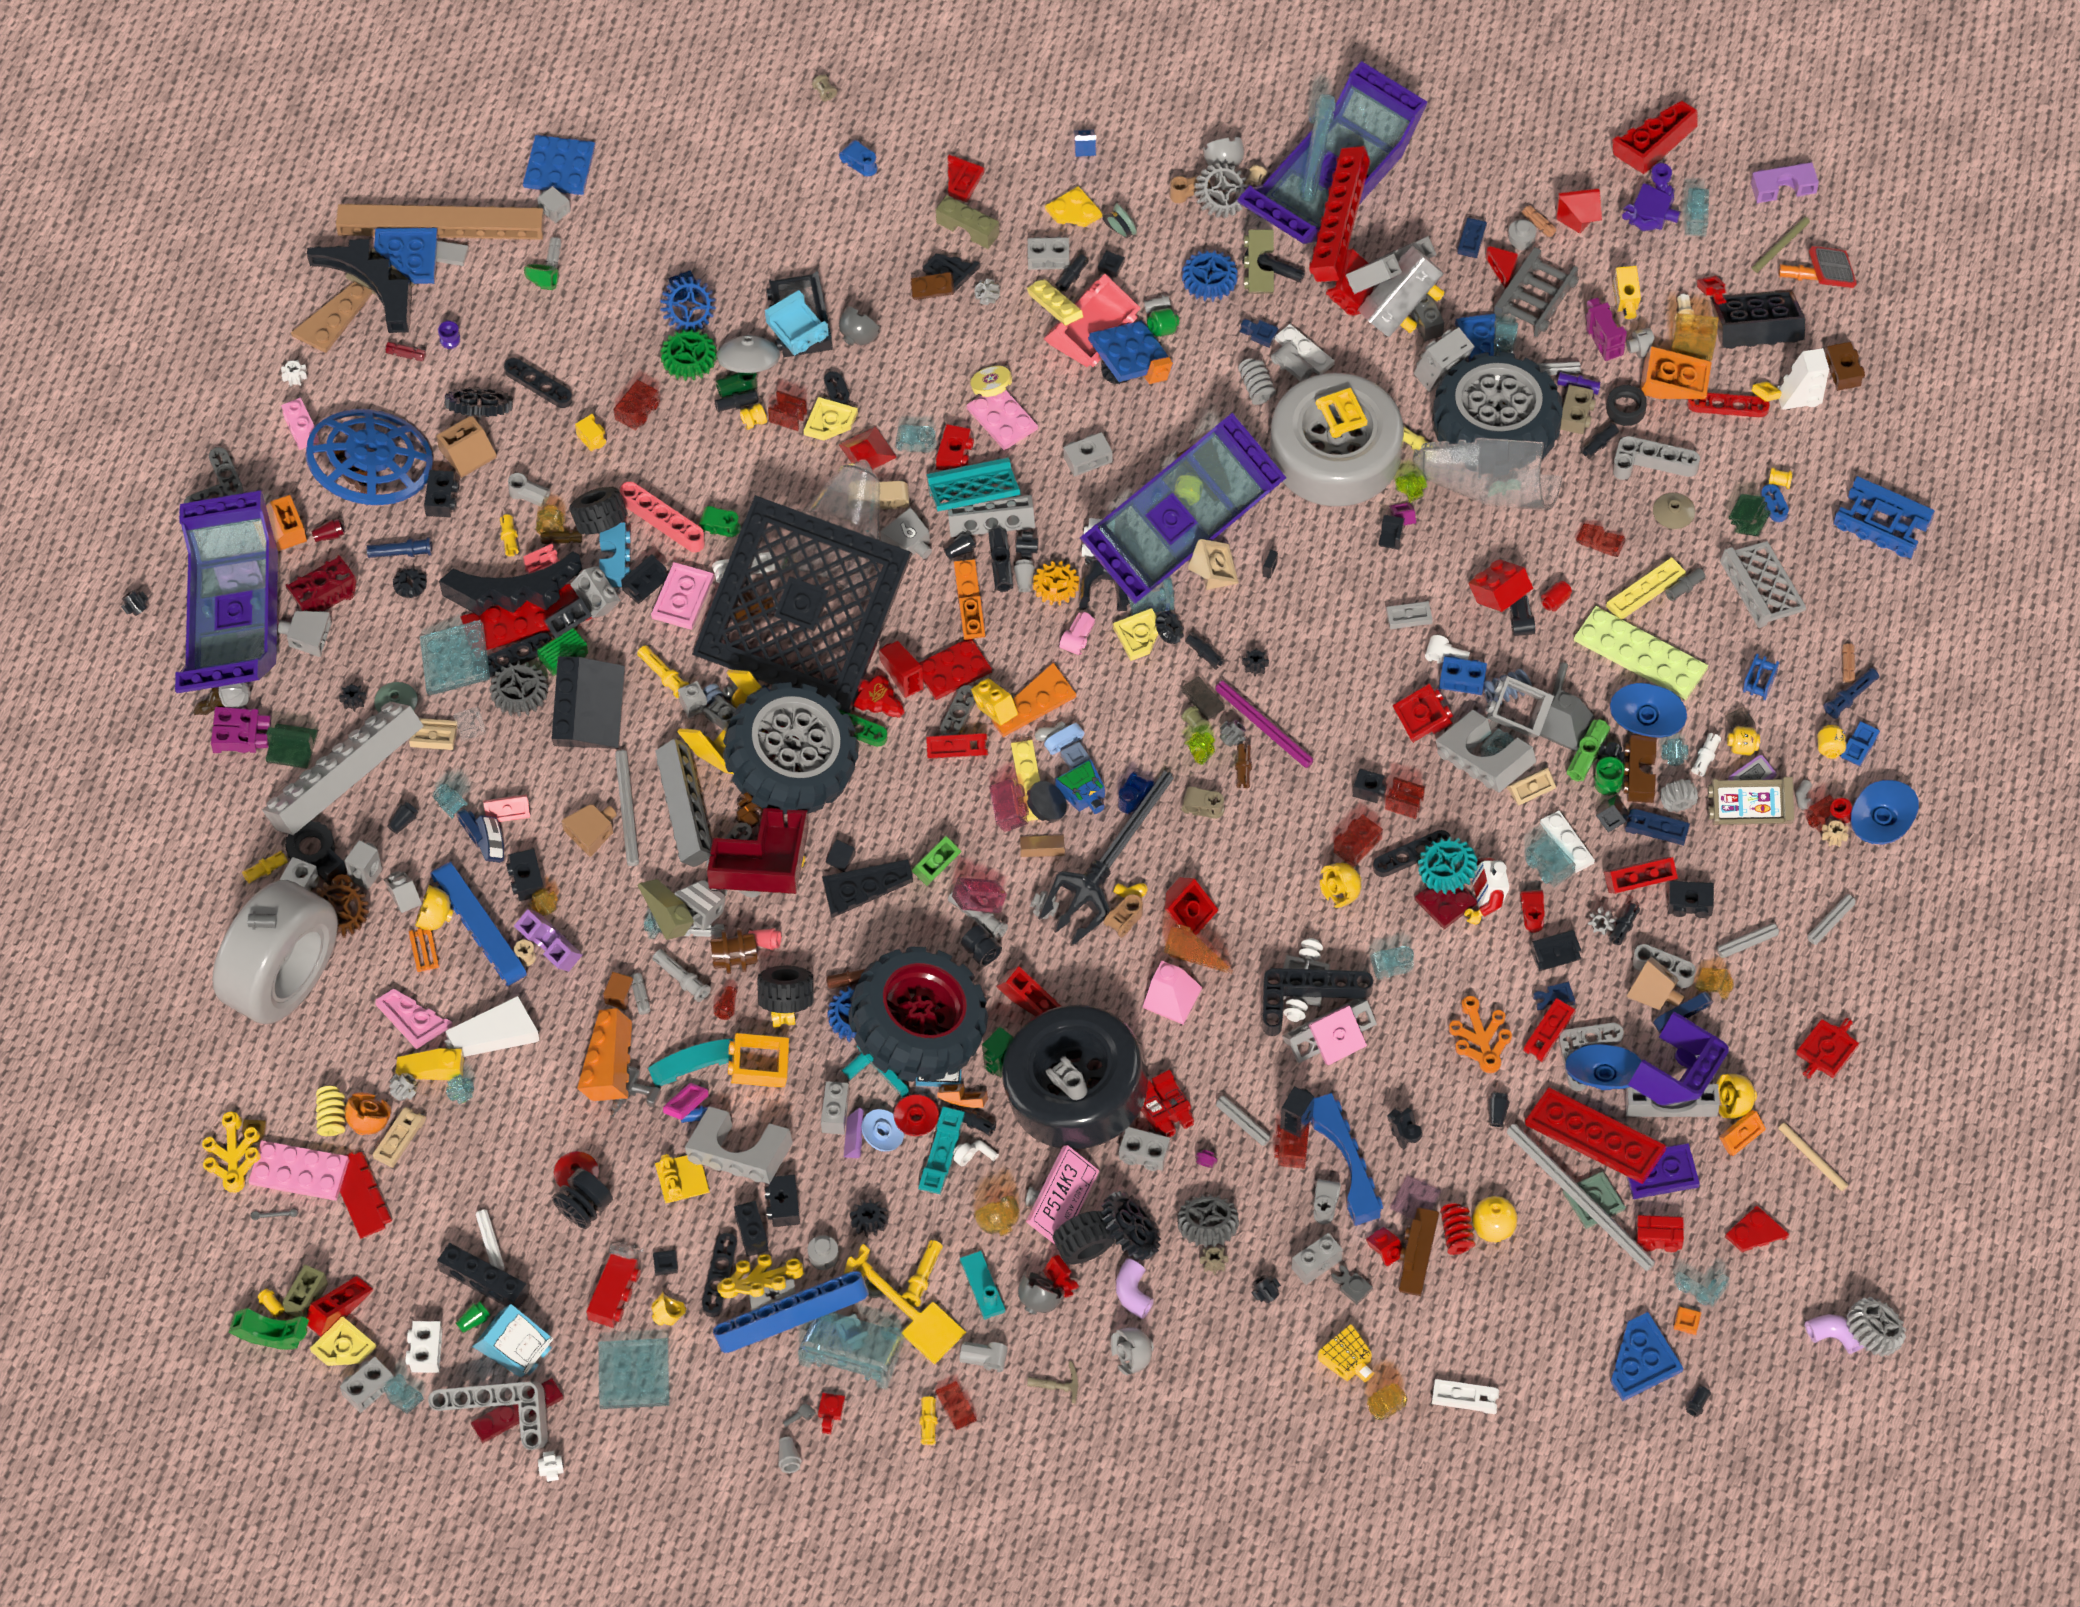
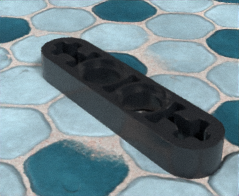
M510 358L505 361L504 372L512 380L559 408H567L572 404V393L566 387L517 358ZM510 366L513 367V368H514L515 366H517V370H516V369L510 370ZM528 375L536 377L532 382H527L524 379ZM544 385L552 387L548 392L541 390ZM559 396H560V397L566 396L567 399H566V400H565V399H561V401H560V400H559Z
M540 633L485 656L475 662V675L477 678L485 680L495 676V672H501L502 666L509 668V663L515 666L518 661L523 664L538 657L537 649L542 647L539 642L543 641L547 644L552 639L548 634ZM520 649H527L529 651L526 656H519L517 654ZM501 657H507L509 662L501 665L498 663V660ZM492 661H494V665L496 668H493V665L491 664ZM484 666L485 668H487V671L484 672L480 669V667Z
M1438 830L1375 858L1373 871L1379 877H1387L1417 864L1418 860H1421V854L1416 851L1418 846L1432 847L1433 841L1439 843L1437 842L1439 837L1448 841L1451 835L1445 830ZM1399 854H1405L1409 859L1406 862H1400L1396 857ZM1379 863L1387 865V869L1379 868Z
M731 1233L721 1234L716 1241L702 1300V1310L709 1317H716L723 1310L725 1298L721 1296L718 1290H713L711 1284L715 1281H722L725 1278L731 1277L737 1252V1239ZM726 1240H730L732 1245L728 1246L727 1254H725L724 1245L722 1243H726ZM725 1260L729 1265L726 1269L720 1270L716 1267L718 1261ZM712 1295L716 1296L715 1302L718 1307L709 1310L708 1305L712 1303Z

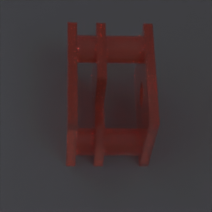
M777 390V404H774V408L768 407L769 422L799 431L798 420L804 421V415H807L806 399Z
M1394 777L1393 787L1389 788V794L1386 796L1385 810L1417 819L1420 803L1424 801L1425 786Z

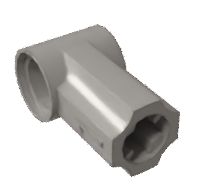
M1285 343L1271 355V360L1275 365L1278 364L1281 370L1286 369L1299 381L1309 378L1314 371V367L1299 356L1297 349L1291 343Z
M514 473L508 478L509 495L513 499H524L540 507L545 506L550 495L549 489L528 481L525 475L521 473Z
M963 1341L960 1362L980 1365L989 1371L996 1369L997 1372H1002L1005 1366L1008 1347L996 1342L984 1345Z

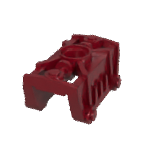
M338 555L337 558L330 562L326 561L323 566L305 576L297 577L296 581L286 584L285 587L302 611L323 612L345 599L346 601L351 600L355 596L357 581L348 565ZM347 573L350 575L343 580H336L337 575H345ZM306 592H313L309 599L303 602L300 601Z

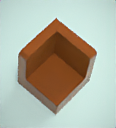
M612 972L603 993L605 1004L626 1010L629 1003L628 993L633 983V978Z

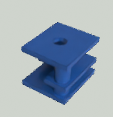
M1756 654L1746 676L1743 692L1749 691L1751 692L1750 695L1757 694L1762 696L1763 700H1766L1777 676L1779 661L1774 664L1766 661L1767 657L1764 656L1763 659L1758 658L1759 654ZM1759 666L1754 685L1750 684L1756 667ZM1764 669L1772 671L1764 689L1757 685Z

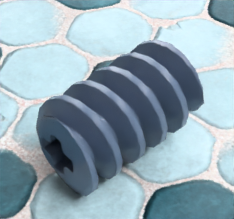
M1517 669L1515 673L1509 672L1508 675L1493 678L1492 682L1490 680L1485 681L1484 694L1487 703L1491 699L1493 700L1495 696L1494 687L1498 679L1501 680V678L1509 676L1532 686L1527 674L1522 669ZM1507 686L1503 696L1504 700L1509 702V695L1513 699H1517V692L1519 691Z

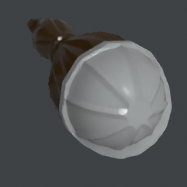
M247 682L212 688L209 699L197 703L193 714L208 715L215 711V707L243 709L251 695Z

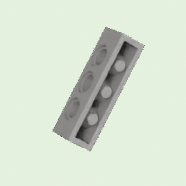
M1032 495L1002 498L948 510L951 537H958L960 534L963 533L964 535L967 532L970 535H983L996 528L1006 531L1035 528Z

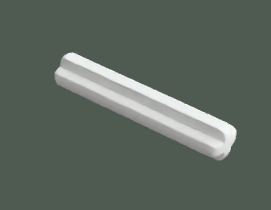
M485 1209L477 1211L476 1218L490 1264L504 1270L503 1260L488 1211Z

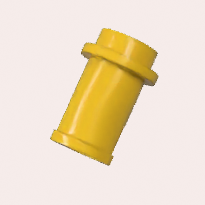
M265 1289L258 1295L259 1303L264 1305L274 1318H277L285 1312L284 1307L274 1296L273 1290Z

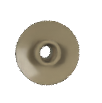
M1667 493L1655 501L1653 515L1662 526L1670 529H1680L1688 526L1693 521L1695 506L1685 495Z

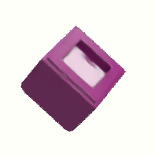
M1410 502L1389 506L1392 516L1405 518L1404 526L1416 523L1415 510Z

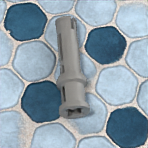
M958 890L951 892L948 901L975 920L978 925H983L992 935V938L998 941L1005 935L1008 929V925L1005 922L1001 923L992 912H985Z
M662 949L655 952L652 960L675 978L684 991L690 992L694 996L695 1001L701 1002L708 996L711 987L699 981L695 973L686 971Z

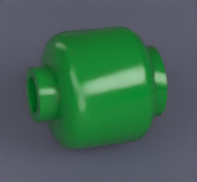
M1170 308L1152 311L1150 317L1147 318V327L1156 337L1172 335L1175 333L1177 326H1179V317Z

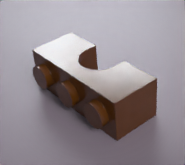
M1630 735L1629 743H1625V756H1629V759L1624 764V775H1628V781H1624L1623 794H1627L1628 802L1654 803L1656 774H1647L1640 767L1643 765H1655L1657 737Z

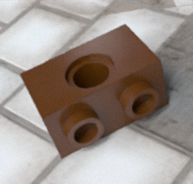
M1846 342L1827 346L1825 356L1836 390L1840 391L1861 386L1862 379L1865 378V371L1863 366L1859 365L1858 352L1856 349H1853L1852 343Z

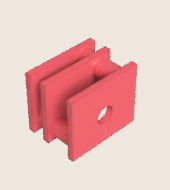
M552 544L523 557L525 570L528 574L547 568L560 561L557 557V551L554 550Z

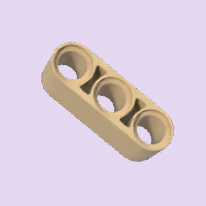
M903 481L850 484L847 487L848 508L852 511L859 508L860 510L906 508L909 506L908 484Z

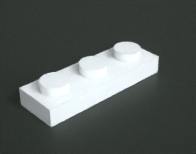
M1290 324L1275 336V340L1282 346L1287 342L1291 343L1297 349L1299 356L1314 367V372L1317 375L1324 374L1335 363V360Z
M1560 811L1541 819L1540 824L1575 873L1594 864L1595 860Z

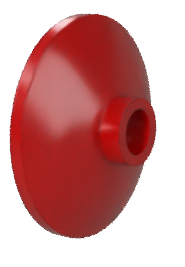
M910 1095L903 1098L894 1110V1122L897 1128L909 1136H922L931 1132L939 1119L936 1104L930 1098L923 1095ZM914 1116L921 1118L919 1121L912 1120Z
M575 1151L565 1154L557 1161L554 1167L556 1183L559 1187L563 1185L570 1187L567 1180L575 1172L572 1170L575 1166L590 1172L598 1178L599 1167L596 1160L585 1152Z

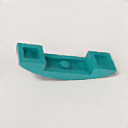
M722 1039L698 1044L656 1062L648 1068L654 1086L660 1087L677 1081L676 1077L716 1063L720 1066L732 1061V1055L728 1054L729 1042L733 1041V1039Z
M947 1107L942 1108L926 1168L924 1167L918 1187L919 1190L941 1194L952 1164L953 1152L958 1144L965 1112Z

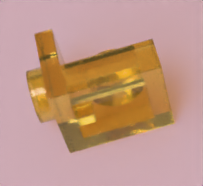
M1702 967L1695 986L1698 991L1717 992L1722 999L1727 1000L1729 993L1733 990L1734 982L1726 969Z

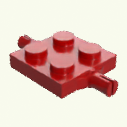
M1845 1018L1839 1027L1821 1019L1798 1048L1796 1055L1809 1064L1803 1072L1805 1077L1807 1076L1810 1079L1815 1071L1819 1070L1834 1079L1859 1047V1042L1851 1038L1847 1033V1030L1853 1024L1849 1018Z

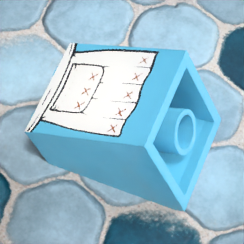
M510 1304L499 1311L472 1347L521 1378L526 1374L530 1376L538 1366L535 1363L540 1356L544 1358L552 1348L549 1344L553 1338Z

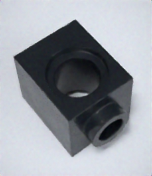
M1359 769L1353 786L1352 797L1378 804L1379 798H1384L1387 785L1384 784L1385 775Z

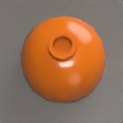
M360 1092L352 1094L345 1107L346 1122L359 1135H370L380 1132L386 1126L392 1112L391 1107L386 1101L382 1099L379 1102L374 1099L375 1095Z

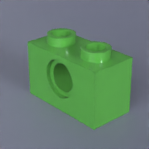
M945 836L914 867L912 872L928 886L962 851Z

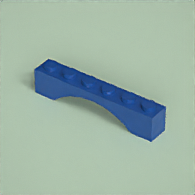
M1332 1093L1314 1098L1313 1117L1310 1122L1314 1130L1326 1136L1338 1147L1347 1161L1351 1174V1188L1347 1197L1346 1207L1354 1226L1380 1218L1383 1204L1379 1196L1376 1197L1373 1191L1375 1190V1185L1372 1178L1367 1177L1365 1172L1367 1167L1363 1157L1359 1158L1357 1142L1355 1138L1351 1139L1349 1123L1347 1119H1343L1341 1116L1342 1108L1340 1102L1335 1100Z

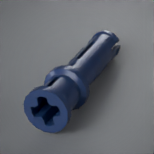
M427 537L424 540H413L411 538L407 542L367 545L368 558L397 555L415 557V555L421 554L432 556L431 537Z
M1870 668L1845 691L1837 692L1833 700L1827 701L1824 704L1825 712L1832 718L1837 719L1845 708H1850L1853 705V700L1879 679L1878 672Z

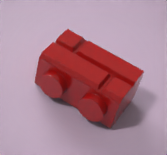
M1637 1215L1636 1242L1645 1251L1664 1249L1667 1252H1676L1678 1249L1682 1250L1684 1243V1217Z

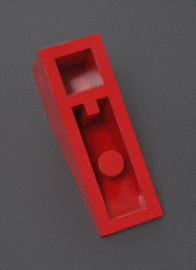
M1020 966L1010 969L996 985L1012 1002L1034 1016H1038L1050 1009L1061 1007Z
M355 1276L310 1304L306 1317L309 1320L307 1326L322 1337L342 1316L346 1318L373 1291V1288L358 1276Z

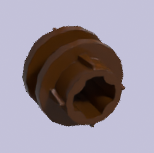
M737 928L738 936L727 937L726 930H721L722 937L710 940L713 967L715 969L726 968L727 974H731L730 966L741 965L742 972H747L746 965L758 963L754 934H742L741 928Z

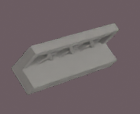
M1354 999L1282 1035L1284 1042L1291 1046L1297 1062L1301 1063L1320 1053L1318 1047L1314 1048L1317 1044L1308 1024L1346 1005L1350 1006L1355 1019H1357L1358 1014L1365 1011L1369 1021L1362 1025L1358 1024L1361 1032L1376 1025L1368 1001L1365 999ZM1304 1041L1311 1043L1308 1052L1300 1055L1297 1045Z

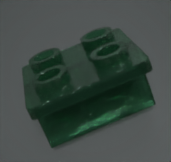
M276 724L275 728L268 727L266 735L269 748L265 758L266 762L307 769L318 735L317 730L284 724Z

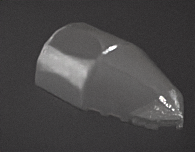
M1477 438L1475 443H1466V440H1459L1458 444L1449 445L1448 441L1424 443L1420 450L1414 449L1413 462L1427 481L1485 506L1550 510L1558 498L1562 482V476L1540 474L1543 442Z
M864 459L840 466L802 512L879 540L880 481L868 461ZM800 535L803 543L812 540ZM796 537L790 539L788 543L789 550L799 546ZM819 542L822 551L831 547ZM815 544L805 548L809 557L819 553ZM802 550L792 554L795 563L805 559ZM839 550L842 558L850 554ZM835 551L825 555L828 564L838 560ZM858 556L861 565L870 561ZM788 557L782 559L780 564L781 570L791 566ZM821 557L811 562L814 570L824 567ZM854 558L844 562L848 571L858 567ZM808 564L797 568L800 571L811 573ZM841 565L831 569L834 578L844 574ZM871 567L864 569V572L867 577L869 575ZM827 571L819 574V576L830 580ZM860 572L850 576L854 585L864 581ZM846 578L837 582L844 589L850 587ZM864 586L856 589L859 598ZM850 592V595L852 596L853 600L856 601L853 593Z

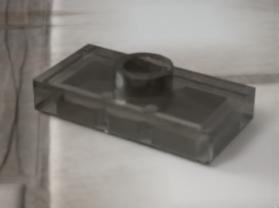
M1199 676L1181 687L1183 694L1199 709V712L1205 719L1209 720L1225 710V705Z

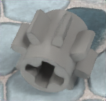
M991 279L980 280L974 291L975 299H979L980 304L984 305L994 304L1000 295L999 285L994 284V280Z
M1042 891L1040 895L1036 893L1030 904V907L1034 908L1033 913L1037 917L1041 911L1047 891ZM1055 896L1052 899L1054 909L1051 910L1045 917H1043V919H1047L1049 915L1054 916V914L1056 913L1059 903L1055 902Z
M1600 906L1598 913L1596 911L1590 913L1593 919L1588 924L1593 926L1594 933L1600 931L1605 935L1607 928L1611 931L1615 928L1612 922L1617 917L1612 915L1611 908L1604 910ZM1601 918L1605 919L1604 924L1600 922Z
M403 1073L400 1076L395 1074L390 1080V1093L397 1100L402 1101L406 1098L411 1100L417 1093V1082L408 1073Z

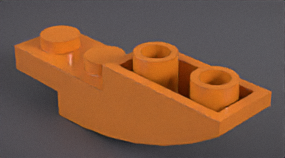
M975 559L955 561L956 589L964 640L984 638L985 629Z

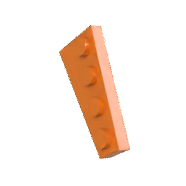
M1052 663L1013 698L1018 713L1017 716L1001 726L992 719L991 722L1002 737H1005L1076 698V693L1055 664Z

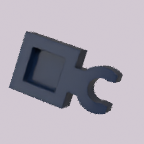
M1569 982L1548 986L1547 993L1538 991L1533 994L1534 1000H1543L1542 1003H1537V1010L1546 1009L1548 1005L1553 1004L1556 998L1569 1006L1575 1005V998Z

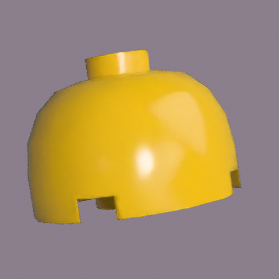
M1341 862L1327 865L1321 870V873H1323V879L1320 880L1321 891L1327 900H1329V897L1332 898L1336 904L1335 908L1347 906L1358 898L1361 892V877L1351 865ZM1343 893V896H1344V897H1343V898H1337V897H1335V896H1333V895H1338V894Z
M429 885L423 898L422 906L419 909L415 926L424 930H437L443 926L445 921L450 922L454 910L450 909L451 900L447 893Z
M1733 1073L1721 1075L1716 1083L1718 1084L1719 1098L1722 1105H1719L1718 1112L1723 1118H1741L1751 1111L1757 1099L1756 1090L1751 1081L1743 1075Z
M1491 1196L1481 1200L1475 1207L1472 1225L1480 1238L1489 1242H1501L1511 1237L1515 1232L1518 1216L1515 1207L1509 1200L1503 1197Z

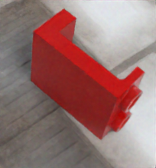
M1354 249L1347 250L1340 280L1337 281L1334 288L1327 289L1326 295L1351 316L1361 314L1358 309L1365 302L1368 295H1371L1374 288L1372 286L1354 294L1349 285L1346 274L1368 264Z

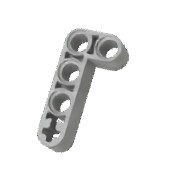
M1626 436L1619 442L1614 460L1613 474L1620 480L1628 479L1632 474L1634 465L1692 477L1698 472L1700 456L1693 450Z

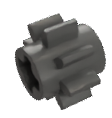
M1226 720L1220 727V739L1226 745L1232 747L1236 744H1242L1246 740L1244 737L1246 729L1239 721L1233 720V722L1230 721L1229 723Z

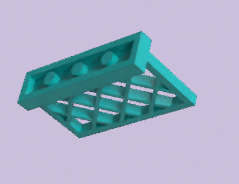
M1009 457L926 474L928 491L933 498L937 512L1020 495V489L1011 469ZM972 488L978 489L976 492L971 491ZM952 492L958 493L956 496L950 495Z

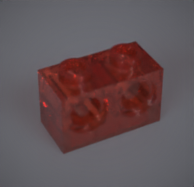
M637 379L614 407L615 420L636 431L640 425L643 426L646 423L649 413L658 408L660 404L658 390Z
M1362 814L1358 819L1351 821L1348 829L1343 834L1340 833L1333 842L1334 853L1354 868L1382 840L1383 829ZM1346 846H1352L1354 848L1348 849L1346 848Z

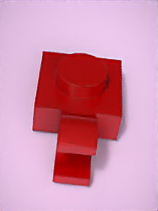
M1716 275L1697 280V288L1706 296H1713L1716 304L1726 303L1722 295L1726 293L1725 283Z
M822 1392L818 1410V1417L823 1418L822 1433L831 1434L834 1420H841L845 1396Z

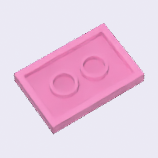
M1006 390L995 396L983 397L981 395L967 404L968 411L1003 450H1006L1038 429V425Z
M673 562L652 611V619L692 630L714 580V573Z

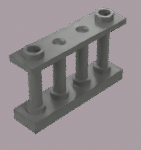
M1534 247L1496 303L1494 314H1496L1495 318L1500 320L1505 314H1511L1534 325V336L1538 338L1541 332H1546L1550 324V318L1570 288L1576 287L1579 277L1577 276L1578 267L1574 266L1570 274L1560 271L1544 263L1541 259L1542 250ZM1534 270H1541L1564 281V283L1558 289L1534 278L1532 273ZM1530 284L1553 295L1554 298L1548 304L1523 292L1522 288L1524 285L1528 286ZM1520 299L1543 310L1544 313L1539 319L1514 307L1513 301Z

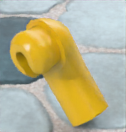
M1118 883L1114 888V893L1123 898L1132 894L1142 898L1148 891L1147 885L1144 883H1139L1129 888Z

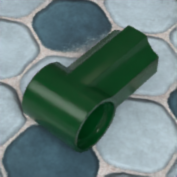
M738 372L737 374L716 380L715 383L720 397L725 398L733 393L755 390L758 386L757 372Z

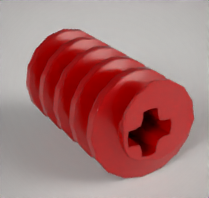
M1458 1203L1443 1206L1440 1212L1442 1214V1222L1444 1223L1443 1229L1445 1231L1446 1246L1448 1247L1447 1253L1459 1255L1475 1247V1242L1472 1241L1474 1234L1470 1232L1473 1227L1471 1224H1468L1471 1222V1217L1467 1216L1470 1213L1469 1208L1462 1207Z

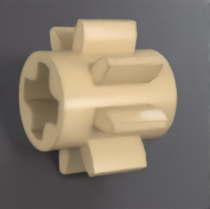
M1830 819L1828 826L1823 825L1822 840H1827L1829 846L1837 845L1841 847L1842 840H1848L1849 835L1847 832L1849 827L1844 826L1842 820L1833 821Z

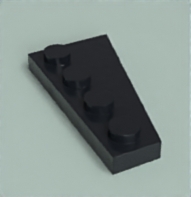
M906 859L822 876L831 919L912 883L913 876L909 860Z

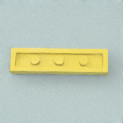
M1045 279L1036 281L1033 285L1027 287L1029 295L1065 326L1083 318L1081 309Z
M1670 558L1609 600L1606 607L1616 617L1623 620L1676 583L1678 579L1685 576L1686 571L1673 558Z
M1033 741L1011 743L1025 821L1037 820L1038 818L1031 812L1027 804V800H1029L1027 791L1033 784L1040 781Z

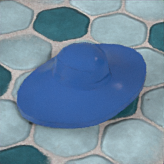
M1645 683L1627 685L1613 695L1610 703L1611 715L1620 726L1633 733L1648 737L1661 738L1672 736L1685 726L1687 711L1681 699L1670 690Z
M1883 780L1868 785L1857 798L1851 812V826L1856 836L1865 842L1880 845L1895 842L1903 837L1912 826L1919 810V799L1916 792L1910 786L1893 780Z
M1588 1045L1575 1050L1568 1056L1565 1069L1569 1076L1584 1085L1600 1090L1623 1089L1630 1087L1628 1084L1642 1060L1635 1053L1622 1047Z

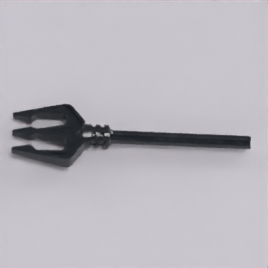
M1165 770L1162 772L1100 860L1093 861L1085 874L1061 871L1053 877L1038 916L1039 920L1054 909L1052 899L1061 886L1070 890L1072 897L1065 914L1058 918L1054 930L1055 933L1070 922L1071 915L1084 904H1087L1094 912V917L1085 928L1075 930L1070 946L1075 945L1103 922L1109 914L1110 909L1101 889L1102 884L1105 883L1106 878L1111 874L1109 869L1173 781L1174 777H1172L1173 774L1171 772H1166Z

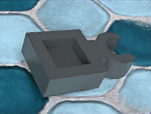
M1341 1265L1339 1270L1344 1275L1338 1277L1333 1273L1331 1279L1337 1284H1343L1340 1291L1358 1305L1373 1290V1287L1357 1273L1351 1277L1348 1269Z

